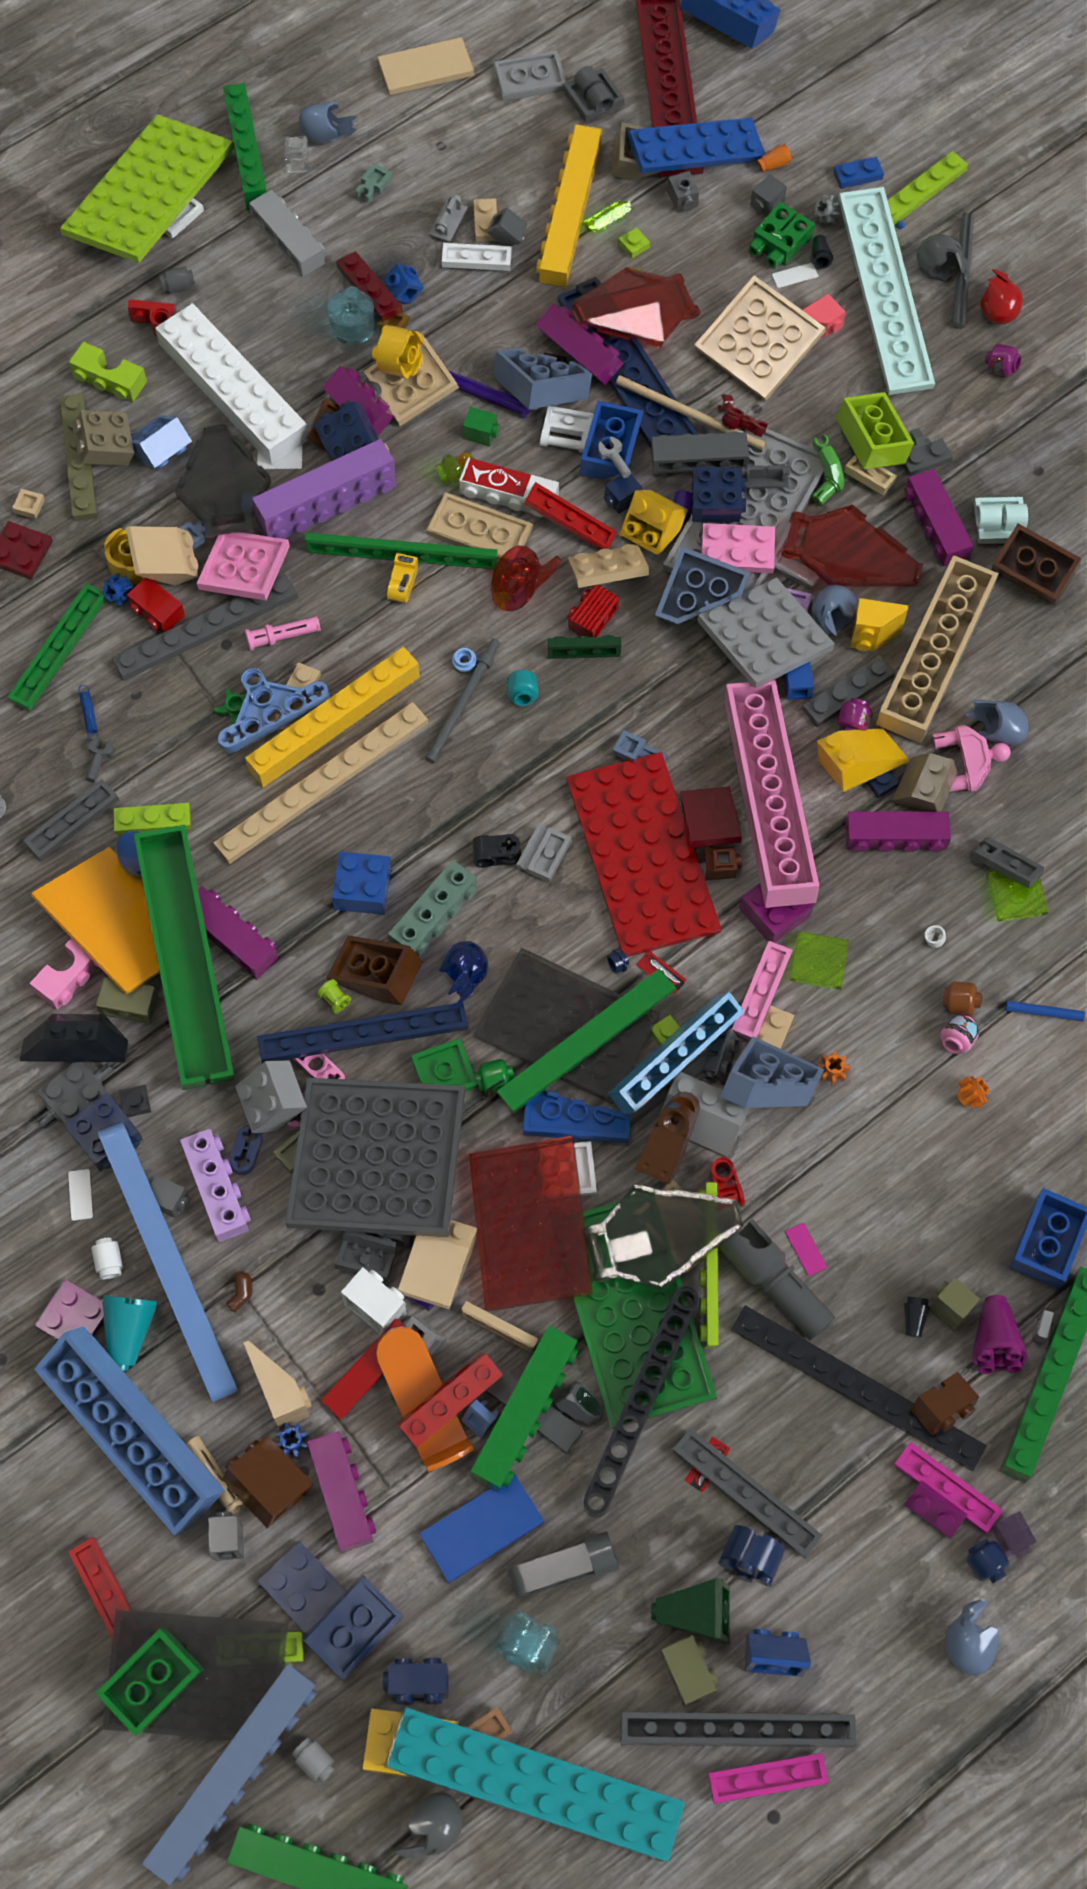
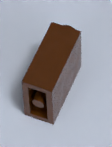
M267 1436L260 1442L258 1440L253 1441L246 1448V1453L240 1458L238 1456L233 1457L225 1465L226 1472L222 1481L227 1484L231 1491L266 1528H269L308 1495L313 1483L276 1443Z

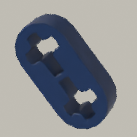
M249 1124L239 1130L230 1157L232 1170L238 1175H247L253 1171L263 1142L262 1134L254 1133L257 1139H252L249 1147H246L247 1141L244 1136H249L252 1132ZM245 1152L247 1153L246 1159L249 1164H244L242 1168H239L236 1160H241Z

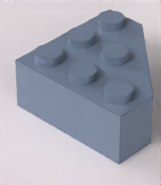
M513 348L496 351L493 377L526 408L536 410L539 407L558 406L563 403H577L581 400H587L592 373L577 362L570 361L569 365L563 362H556V357L538 354V357L525 354L523 349Z
M682 546L655 617L676 626L694 620L708 610L742 597L750 578V572Z
M753 1036L730 1071L720 1097L728 1100L733 1105H739L743 1108L808 1106L825 1069Z

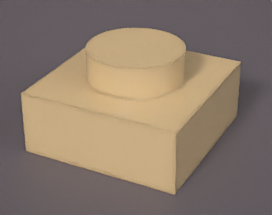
M21 489L13 505V512L37 519L45 501L44 495Z

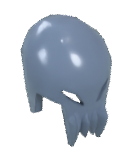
M337 102L309 105L300 112L299 127L310 141L317 144H328L343 136L353 134L357 129L353 127L354 123L352 121L357 116L337 118L332 110L338 108ZM332 121L336 122L339 125V127L335 126Z
M835 584L822 589L816 596L812 607V614L817 624L827 635L833 634L836 636L843 627L854 620L857 610L855 595L847 587Z
M979 699L973 701V706L975 707L971 708L973 712L966 713V716L984 723L986 732L980 731L979 734L988 741L1015 746L1022 743L1027 737L1029 731L1027 716L1015 703Z
M976 1600L963 1606L962 1614L949 1625L946 1632L945 1647L949 1660L964 1674L977 1676L986 1673L992 1666L998 1650L999 1631L991 1626L983 1629L973 1624L975 1619L989 1604L988 1600Z

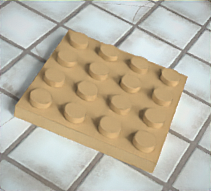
M754 275L694 346L696 350L764 401H767L826 332V328Z

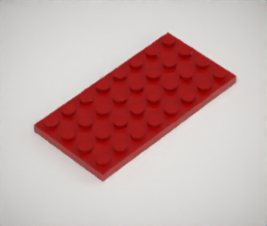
M662 752L637 758L635 762L628 760L566 776L568 788L620 950L625 952L627 957L721 933L722 928L694 847L691 848L686 822Z

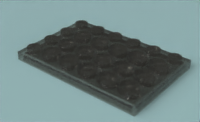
M521 947L473 1035L475 1038L532 1065L621 998L622 995ZM650 1009L560 1079L614 1104V1101L607 1093L631 1072L654 1025L659 1019L660 1013Z
M116 1609L108 1680L160 1628L166 1627L204 1670L142 1733L233 1740L284 1670L289 1623ZM105 1704L103 1729L131 1732Z

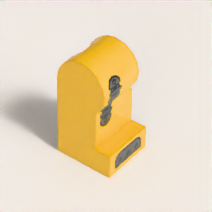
M396 553L394 568L387 591L388 600L408 602L419 570L417 557Z

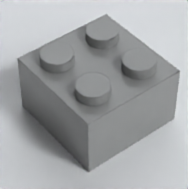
M289 1060L265 1061L235 1086L252 1133L277 1132L307 1108Z

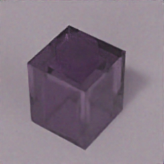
M1020 1511L995 1523L991 1527L1007 1558L1015 1555L1019 1559L1031 1553L1030 1547L1037 1542Z

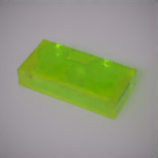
M618 201L583 223L587 231L600 233L608 229V224L611 222H618L626 218V213L633 210L630 201Z

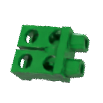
M779 202L754 231L753 240L749 245V253L755 257H759L762 252L768 255L766 263L773 269L777 268L780 264L786 266L804 243H809L813 238L815 223L799 213L796 216L795 210ZM782 211L786 212L788 217L783 216ZM800 223H803L806 226V229L802 228L800 226Z

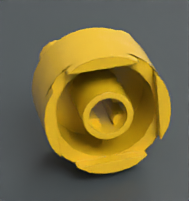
M383 326L378 345L374 346L372 350V358L376 360L380 372L407 379L409 378L408 376L416 375L423 360L424 353H420V345L424 346L423 337L418 331L396 326Z
M120 528L113 531L107 537L104 544V552L109 570L112 575L119 573L120 578L127 576L132 585L136 586L145 577L135 574L126 529L122 530Z

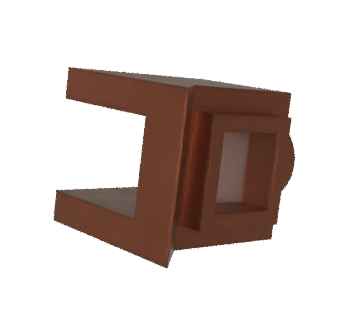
M735 846L704 847L703 862H706V880L736 878L737 869H741V855L735 854Z

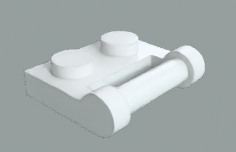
M548 406L540 446L547 447L552 445L579 450V453H583L594 413ZM550 432L579 436L582 438L581 441L556 436H550Z

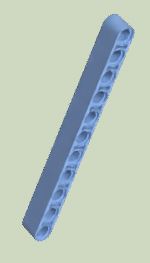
M123 1121L97 1132L212 1402L214 1403L238 1392L236 1383Z

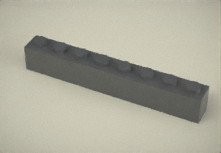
M622 1712L621 1745L853 1748L856 1746L855 1715Z

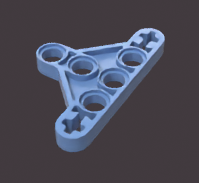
M247 669L241 677L247 692L235 724L225 728L218 735L219 744L225 752L234 753L305 716L330 698L327 685L321 681H316L303 688L267 682L259 669ZM253 676L260 678L259 682L255 685L247 684V681ZM319 691L322 695L317 697L315 692ZM261 695H270V699L266 703L258 702V698ZM306 696H307L308 699L310 700L309 703H307V701H306V699H305ZM295 701L303 703L302 707L298 710L290 709L291 704ZM272 713L281 714L277 721L271 722L268 720ZM256 724L259 726L258 730L254 733L246 732L249 725ZM241 731L244 737L241 738L238 732ZM231 737L234 742L229 744L227 739Z

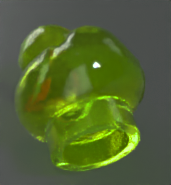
M468 452L461 453L457 460L451 455L444 456L441 463L435 466L442 482H459L462 468L465 467L468 457L473 458V456Z

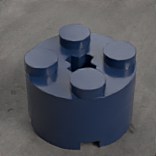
M735 1525L729 1535L718 1564L726 1569L738 1571L736 1576L746 1582L752 1583L754 1578L757 1582L770 1587L784 1555L785 1547L766 1534L762 1537L754 1534L756 1530Z

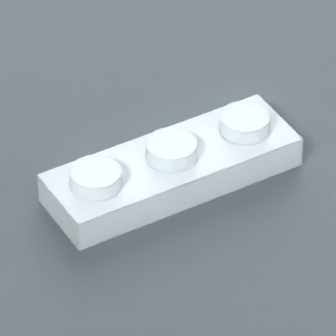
M443 243L442 267L510 271L512 246Z

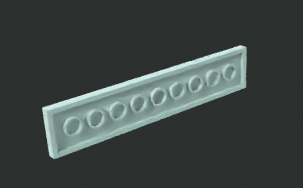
M884 187L840 193L838 199L841 204L840 207L888 395L934 389L935 381Z

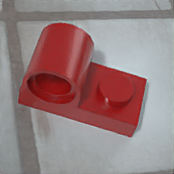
M131 299L128 301L127 308L130 320L138 323H151L153 334L156 337L155 328L177 314L175 304Z

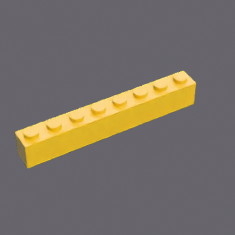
M575 125L574 133L569 134L568 147L570 149L564 153L563 165H565V169L561 168L559 182L561 185L560 187L556 186L554 200H556V205L552 204L550 218H552L551 223L547 222L545 231L547 241H543L541 246V255L543 257L537 261L536 273H540V283L567 287L601 147L602 129Z
M403 646L246 756L245 760L248 771L264 788L420 678L419 663Z

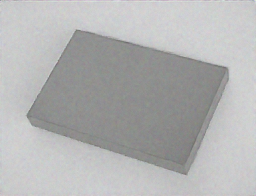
M557 51L493 62L502 101L563 91L564 85L567 84Z

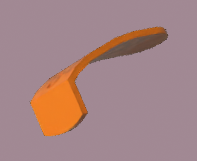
M400 1326L390 1329L382 1335L376 1348L377 1361L402 1417H404L439 1388L442 1382L424 1340L418 1332L409 1327ZM455 1415L423 1442L417 1450L425 1467L430 1472L462 1458L472 1452L474 1448L468 1440L457 1415Z

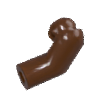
M239 1271L233 1276L236 1294L226 1302V1305L234 1313L253 1294L251 1276L243 1271Z

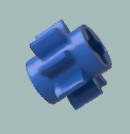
M119 573L110 576V579L104 581L103 594L109 600V603L116 601L117 606L126 603V600H128L127 594L133 589V585L127 579V576L120 578Z
M285 1423V1430L282 1433H275L281 1441L276 1443V1445L280 1449L284 1448L283 1452L287 1456L290 1453L299 1458L298 1452L301 1449L308 1450V1446L303 1443V1440L307 1439L309 1435L307 1432L300 1434V1424H297L295 1428H289V1425ZM295 1435L298 1441L297 1444L292 1443L288 1446L286 1439H292Z

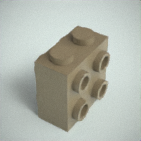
M80 411L77 419L73 422V432L77 434V453L81 455L82 464L128 466L134 455V448L127 413Z

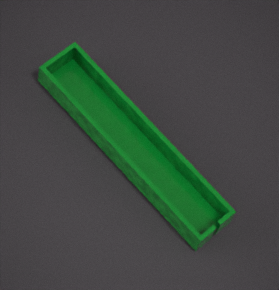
M179 825L135 833L134 839L182 1090L206 1086L205 1081L207 1080L211 1081V1085L234 1081V1072L186 826Z

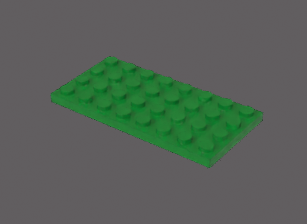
M654 1192L551 1220L552 1229L611 1430L615 1429L675 1292L683 1287ZM647 1201L649 1202L650 1207L642 1212V1215L634 1214ZM646 1220L662 1237L665 1248L646 1228ZM686 1296L679 1298L678 1301L682 1306H689ZM693 1318L648 1419L717 1399ZM676 1320L670 1321L667 1324L671 1331L676 1332L682 1329L681 1323ZM660 1345L656 1349L660 1356L671 1354V1349L666 1345ZM649 1370L646 1372L645 1377L649 1381L654 1382L660 1379V1374L656 1370ZM638 1395L634 1398V1402L636 1405L644 1407L649 1404V1399L645 1395ZM627 1420L623 1423V1426L633 1424L636 1422L633 1420Z

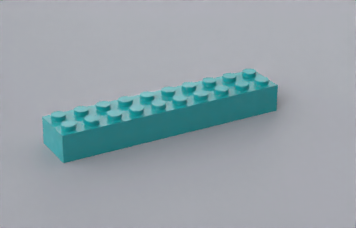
M407 1707L402 1711L384 1767L662 1862H669L685 1804L684 1801Z

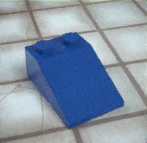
M753 1629V1634L748 1633L746 1636L744 1672L802 1677L810 1669L811 1661L806 1638H799V1633L782 1632V1636L770 1635V1630Z

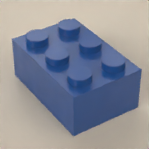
M1042 1188L1036 1197L1009 1268L1056 1289H1060L1067 1280L1087 1228V1207Z

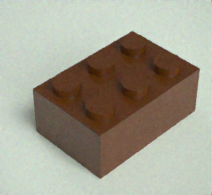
M1017 523L993 562L992 571L999 573L998 575L1056 606L1080 567L1082 558Z

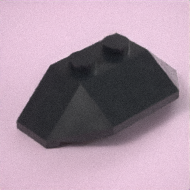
M52 1014L23 1040L20 1061L125 1062L129 1043L127 1038L105 1014Z

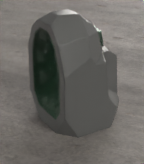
M576 1380L567 1385L554 1401V1404L560 1411H563L571 1419L581 1421L586 1425H596L603 1415V1407L598 1397L584 1384Z

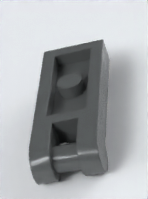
M989 837L984 838L980 842V847H976L970 852V858L973 862L977 864L983 863L1028 889L1044 872L1043 866Z

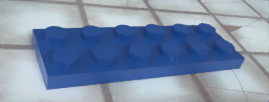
M753 118L633 129L627 135L640 174L755 162L765 155Z

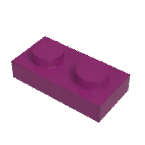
M922 1480L904 1504L950 1539L968 1515Z

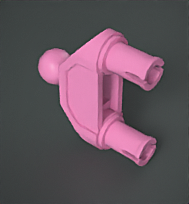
M966 725L956 726L953 731L932 734L935 749L954 745L960 747L965 772L964 775L956 776L950 792L965 789L970 792L977 791L990 772L991 759L997 762H1004L1011 754L1009 746L1005 743H997L992 749H988L986 738Z

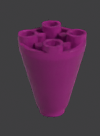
M990 1295L985 1298V1303L982 1306L972 1351V1361L974 1365L978 1366V1371L982 1374H991L995 1371L1021 1372L1023 1364L1027 1361L1028 1354L1010 1304L1005 1296Z

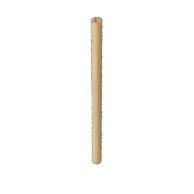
M619 375L617 378V385L722 433L732 431L743 432L737 428L732 430L713 417ZM747 433L748 445L763 451L767 442Z

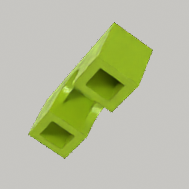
M84 341L69 361L71 372L75 379L80 382L90 383L101 391L106 390L121 400L126 399L134 402L147 383L144 368L125 359L115 369H104L107 365L104 351Z

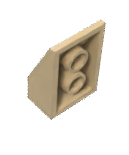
M129 526L126 528L136 575L173 586L199 577L197 571L198 562L194 557L193 539L189 531L177 527Z
M450 1220L449 1237L416 1235L398 1291L405 1296L450 1309L472 1254L477 1228Z
M250 1341L244 1342L279 1430L285 1428V1423L291 1425L310 1417L307 1409L312 1407L304 1386L298 1387L295 1379Z

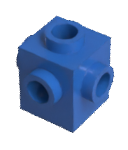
M396 264L383 279L388 290L396 300L411 304L424 289L417 277V271L411 266Z

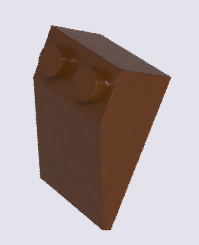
M348 935L326 978L328 981L335 979L338 985L380 1002L402 1006L423 962L408 945Z

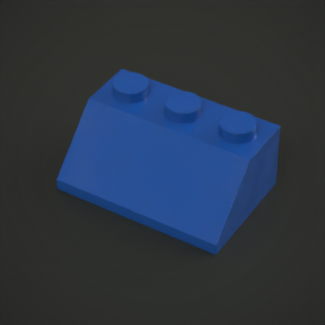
M597 401L581 457L580 475L601 480L620 475L611 459L601 460L598 454L599 442H602L606 449H612L609 444L610 437H614L622 443V451L619 452V455L627 467H629L643 417V410Z

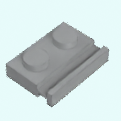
M538 823L517 862V869H523L527 873L550 883L572 842V837L550 827L546 828L541 823Z

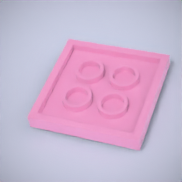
M221 529L197 581L198 589L267 600L290 547L289 541L287 539Z

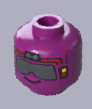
M997 344L991 351L987 352L985 364L988 365L990 373L1010 377L1018 372L1022 356L1015 347Z
M851 698L850 701L842 704L837 723L843 728V731H865L869 728L873 715L871 708H869V703L861 699Z

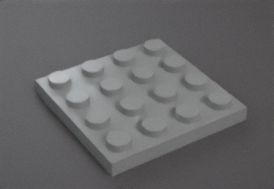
M774 578L743 593L742 597L700 614L697 620L755 689L832 651L835 645L778 578Z

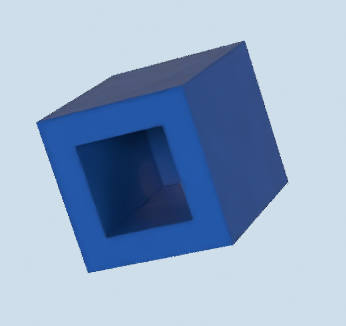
M810 662L783 675L787 700L811 698L814 686Z

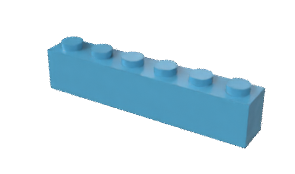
M730 992L714 996L607 1094L623 1114L636 1112L745 1011Z

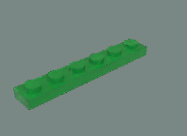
M87 583L84 585L8 695L9 702L29 712L32 710L107 599L103 591Z

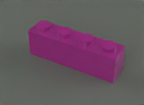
M553 303L535 325L606 385L624 364L618 358L620 353L610 344L606 348L602 344L604 340L597 333L589 334L587 332L589 327L580 319H577L575 322L571 318L573 314L567 308L562 306L560 309Z
M935 468L908 477L906 487L904 488L905 497L908 501H911L915 517L921 521L924 535L927 540L930 539L933 545L935 557L940 559L943 567L949 565L953 555L964 560L969 559L974 545Z
M848 811L845 821L846 849H853L856 852H864L868 849H879L881 852H889L893 849H904L906 852H915L917 850L940 852L947 850L951 840L949 812Z
M201 886L198 889L207 937L257 980L278 959L277 946L268 937L262 938L258 934L257 928L251 922L247 921L245 923L241 920L239 913L232 906L226 907L220 902L221 898L215 891H208Z
M336 1431L307 1441L341 1553L373 1543L372 1534L377 1533L372 1517L366 1518L364 1507L368 1506L364 1490L358 1491L355 1483L360 1477L356 1464L350 1465L347 1454L352 1453L348 1438H342L340 1432Z

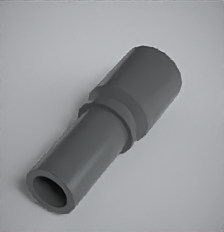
M753 1218L739 1233H733L719 1248L752 1286H760L764 1290L762 1294L764 1296L768 1294L810 1341L835 1319V1316L793 1272L794 1266L789 1267L785 1263L786 1254Z

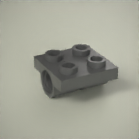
M585 66L575 74L574 81L564 85V92L586 122L624 105L625 98L603 68L594 71L591 66Z

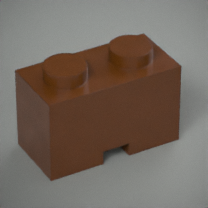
M959 1372L942 1381L941 1385L943 1388L937 1390L934 1386L919 1395L910 1409L931 1435L940 1430L943 1432L948 1431L954 1426L957 1419L961 1417L965 1420L976 1410L974 1405L979 1396Z

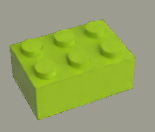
M886 393L844 398L836 420L863 469L905 464L914 442Z

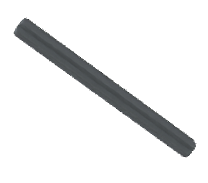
M967 212L962 214L959 244L962 247L964 257L968 261V276L966 281H964L959 265H957L952 322L954 328L960 329L964 328L966 323L974 225L973 213Z

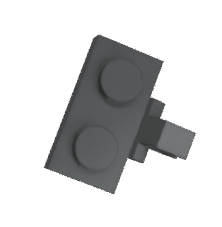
M919 428L910 431V437L914 445L906 463L902 464L909 477L952 461L953 456L943 438L931 442L929 438L924 439V435Z

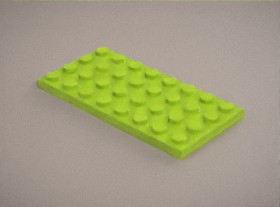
M157 114L60 227L62 235L140 263L232 152L234 142Z

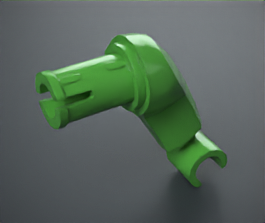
M825 434L821 436L824 444L818 443L816 437L812 442L813 447L816 450H820L818 456L824 469V483L811 495L812 500L816 504L818 503L819 506H823L834 493H840L845 484L841 462L834 448L827 446L829 438Z

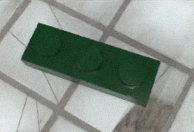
M605 635L603 637L579 636L578 638H565L557 636L548 638L547 657L548 659L621 657V637Z

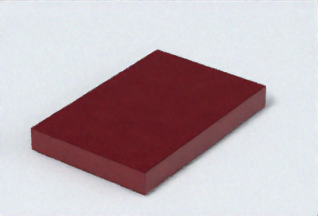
M730 786L680 791V799L691 848L741 843L742 836Z

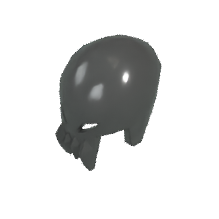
M936 234L928 237L918 247L917 261L929 275L946 282L952 278L951 267L959 265L963 279L966 281L968 261L964 257L962 247L957 240L948 235Z
M444 1792L432 1793L419 1801L414 1806V1814L409 1822V1827L414 1835H426V1843L424 1845L397 1849L396 1853L416 1860L421 1855H437L447 1851L456 1842L462 1829V1811L457 1801L450 1794Z

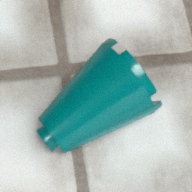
M104 1295L102 1305L106 1352L122 1370L129 1371V1366H135L157 1308V1301Z

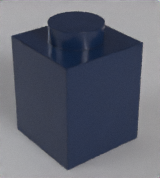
M632 474L627 478H623L620 475L605 484L604 500L610 508L613 507L619 514L630 507L635 490H642V486Z

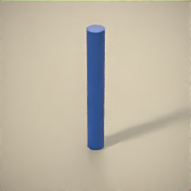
M1007 1001L1005 1008L1006 1011L1076 1021H1084L1085 1011Z

